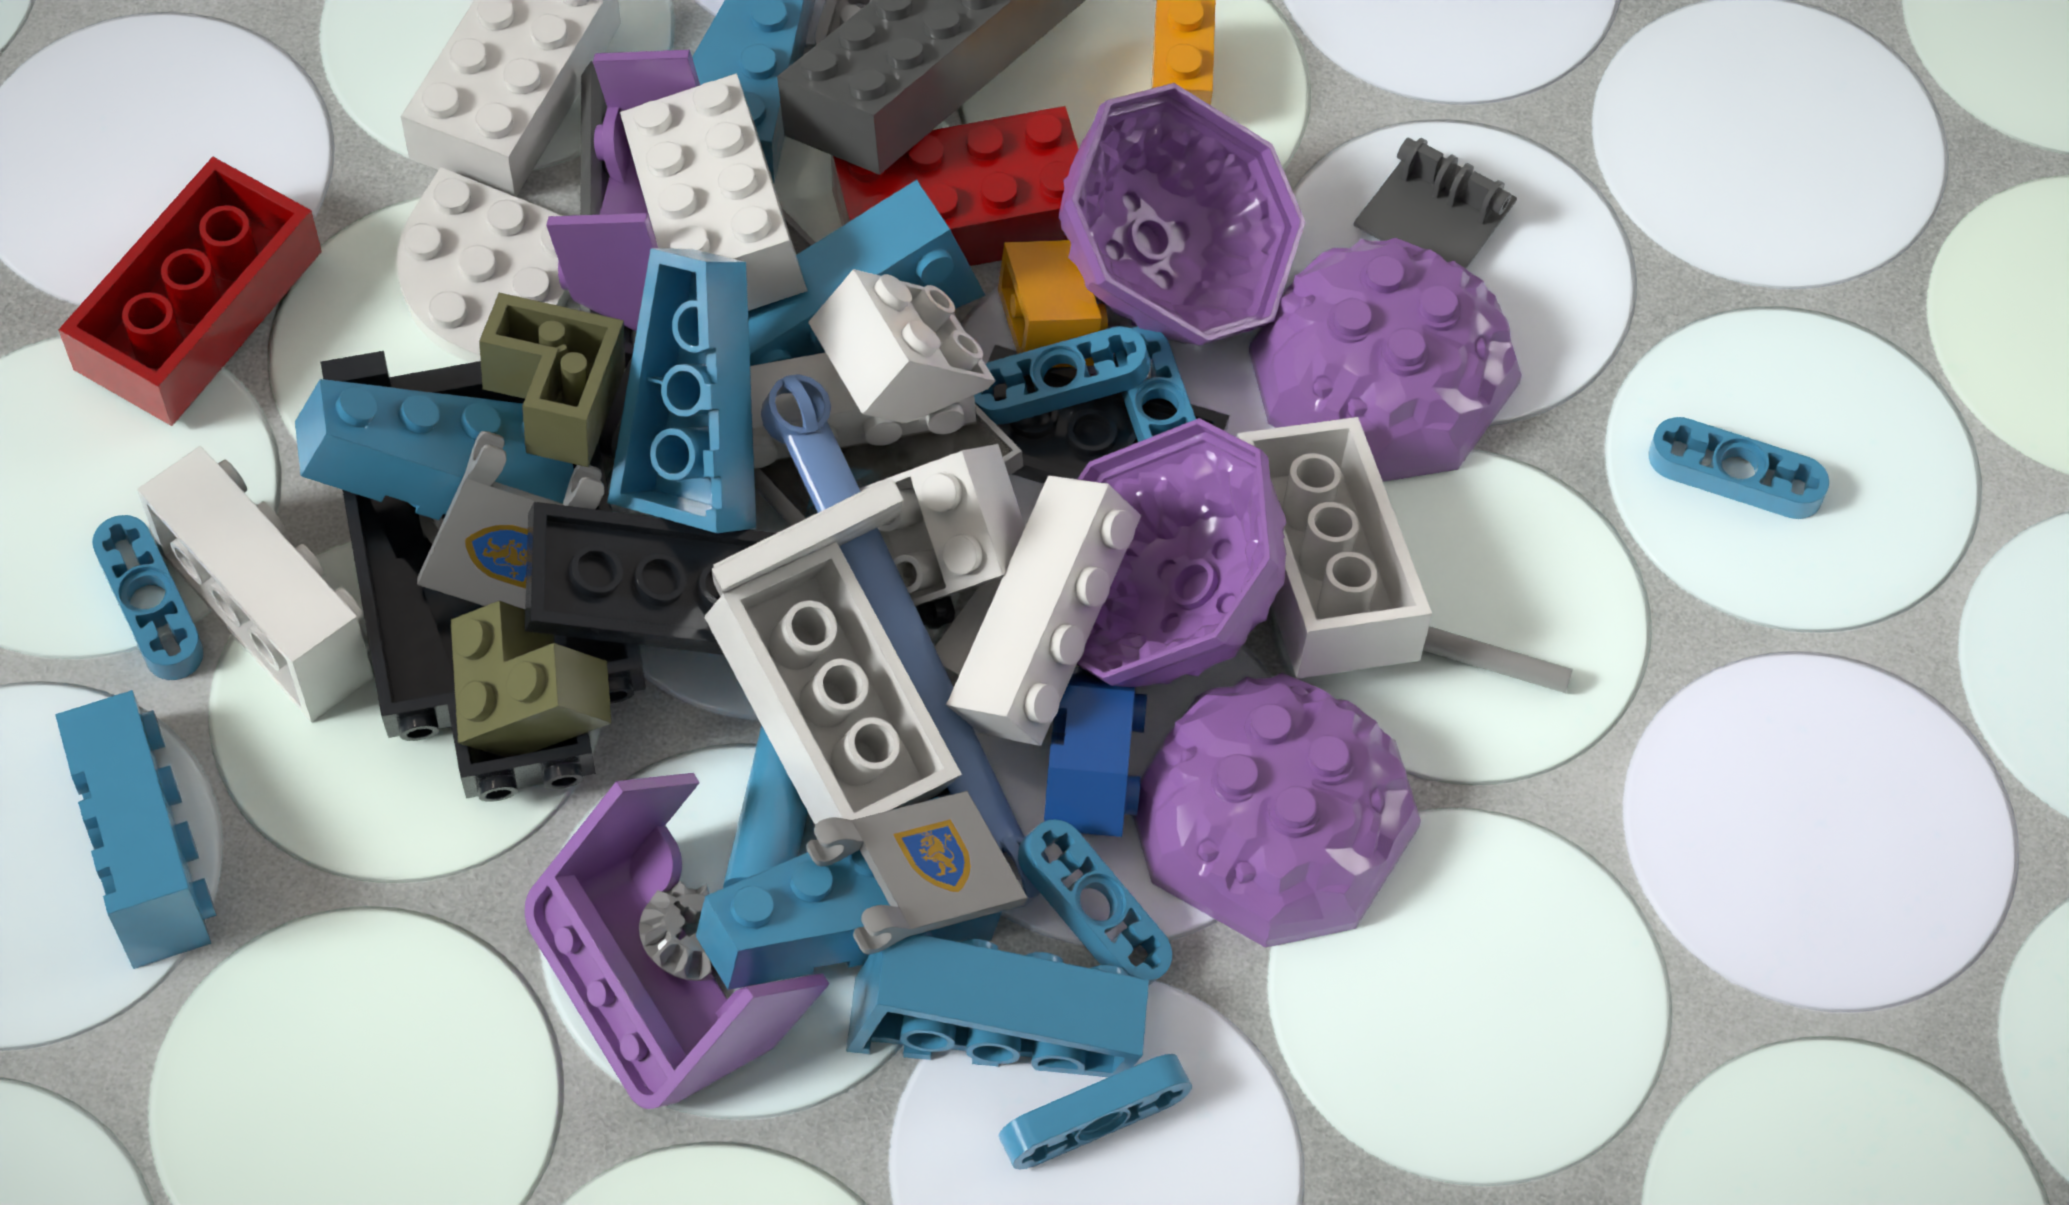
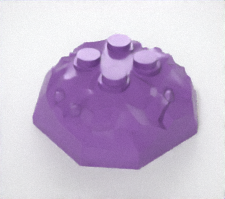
M1175 83L1112 98L1102 103L1074 158L1069 175L1063 180L1065 189L1059 212L1061 228L1071 242L1068 258L1079 269L1084 278L1086 288L1109 305L1113 312L1124 318L1131 319L1132 326L1161 332L1167 340H1174L1184 344L1202 346L1264 327L1273 322L1306 223L1273 144Z
M1361 238L1350 248H1331L1317 256L1301 273L1295 275L1294 281L1282 295L1275 320L1262 327L1249 346V354L1268 424L1279 428L1358 417L1383 482L1458 470L1520 384L1522 377L1511 342L1508 320L1503 315L1496 296L1488 290L1484 281L1455 261L1446 262L1436 252L1422 249L1398 238H1392L1387 241H1369Z
M1198 418L1090 461L1077 480L1109 484L1141 515V518L1135 529L1133 540L1128 546L1110 586L1109 595L1103 603L1087 639L1083 655L1076 665L1111 686L1138 687L1152 684H1169L1184 674L1198 677L1214 664L1235 657L1240 647L1245 643L1249 632L1257 624L1267 620L1269 607L1285 581L1286 548L1283 540L1285 538L1283 531L1286 525V518L1270 478L1268 456L1261 449Z
M1283 673L1272 678L1255 679L1244 677L1234 686L1213 688L1197 695L1181 719L1175 722V726L1168 733L1154 759L1140 779L1137 816H1133L1151 883L1265 948L1356 929L1421 823L1396 740L1385 733L1379 727L1376 720L1350 701L1335 699L1326 691Z

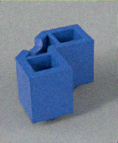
M1075 667L1060 701L1058 712L1053 719L1044 821L1053 819L1065 821L1082 834L1122 837L1124 815L1137 816L1141 777L1129 776L1128 768L1131 732L1144 733L1147 694L1135 693V687L1111 686L1081 667Z

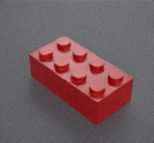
M1066 106L934 129L880 175L831 155L832 192L841 226L917 180L950 228L968 264L975 266L1001 261L1004 243L1069 240L1061 228L1059 212L1065 189L1063 180L1069 175L1071 165L1079 149Z
M212 156L58 329L73 370L168 425L173 426L321 254L322 250L312 210Z

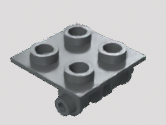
M1407 137L1397 153V159L1401 160L1356 218L1353 226L1380 241L1398 238L1422 249L1432 250L1439 254L1446 262L1455 261L1466 269L1516 203L1517 197L1504 190V182L1500 180L1494 182L1476 171L1473 172V165L1466 163L1463 167L1457 165V156L1451 154L1447 159L1444 158L1443 153L1427 145L1428 141L1421 137L1415 141Z

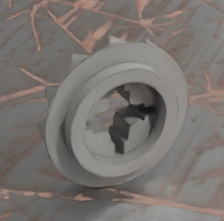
M679 881L670 891L662 892L657 890L644 908L640 918V938L649 957L666 972L686 980L704 981L720 977L697 940L696 933L690 937L686 935L681 940H678L685 922L693 924L700 919L704 898L710 894L707 883L698 889L687 888Z

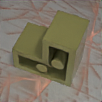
M499 292L479 340L483 389L525 399L523 403L525 450L527 454L589 467L625 371L624 320Z
M500 600L451 619L459 744L506 758L532 753L612 723L607 661L558 645L554 642V635L525 632V609Z

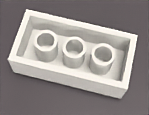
M473 0L400 116L409 159L437 170L440 167L517 197L579 95L582 73L588 64L593 61L595 53L605 52L621 25L619 1Z
M737 73L620 112L658 248L695 249L746 262L748 311L807 291L761 142Z
M1354 417L1237 433V438L1261 449L1268 456L1270 478L1286 518V525L1283 531L1285 536L1283 540L1286 548L1285 581L1282 588L1276 594L1271 606L1296 678L1300 679L1420 661L1433 613L1359 418Z
M200 445L137 488L159 552L312 723L374 678L367 654L370 651L368 637L359 625V622L364 619V614L358 603L345 588L339 587L333 591L322 579L325 575L324 570L308 547L300 544L294 548L283 536L286 533L285 527L274 510L264 501L255 505L245 494L247 486L234 466L226 459L217 463Z
M837 542L723 593L704 618L815 825L826 818L837 817L854 820L924 802L940 794L962 775Z

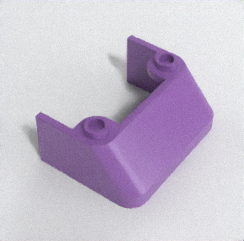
M690 49L595 53L593 64L605 98L607 111L603 124H599L595 128L594 148L597 159L605 161L610 176L600 215L549 216L546 224L559 261L558 277L561 288L569 290L574 302L603 316L624 320V326L634 331H637L650 249L658 248L620 112L700 86Z
M694 773L616 781L532 886L525 901V920L530 934L628 1095L638 1106L645 1109L676 1104L772 1050L830 984L824 974L821 973L746 986L736 990L727 999L715 979L693 981L679 978L660 968L645 951L639 933L642 912L657 890L662 892L670 891L678 883L681 876V852L666 824L700 784ZM683 928L678 940H681L687 935Z

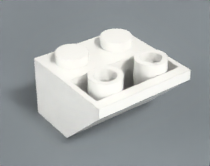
M853 269L808 322L863 415L907 424L988 390L995 382V379L982 360L983 351L980 345L971 336L966 334L954 315V303L942 290L932 285L923 287L900 281L888 274L880 276Z
M998 444L962 450L889 477V480L893 479L904 501L900 516L877 528L915 606L1003 578L1025 529V524ZM878 481L876 483L870 484L859 489L860 491H863L881 481Z

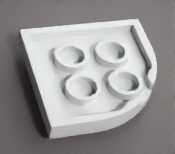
M440 167L408 217L397 249V271L401 291L417 327L438 347L463 361L471 363L481 361L479 340L499 292L564 307L571 295L569 290H563L560 286L558 277L559 261L546 226L549 216L562 215Z

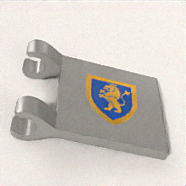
M482 431L474 443L466 472L417 577V584L483 606L500 600L525 609L528 512L534 502L596 509L604 494V484L600 481L602 473L599 468L591 465L589 467L577 465L571 476L563 504L495 482L507 460L506 451L503 450L504 438L488 431Z
M968 791L854 820L837 817L826 818L819 821L814 827V834L817 839L810 840L806 845L812 860L820 867L834 864L858 850L861 851L890 904V906L877 905L867 908L861 916L864 927H858L853 933L859 948L867 955L887 949L909 936L1022 906L1028 898Z

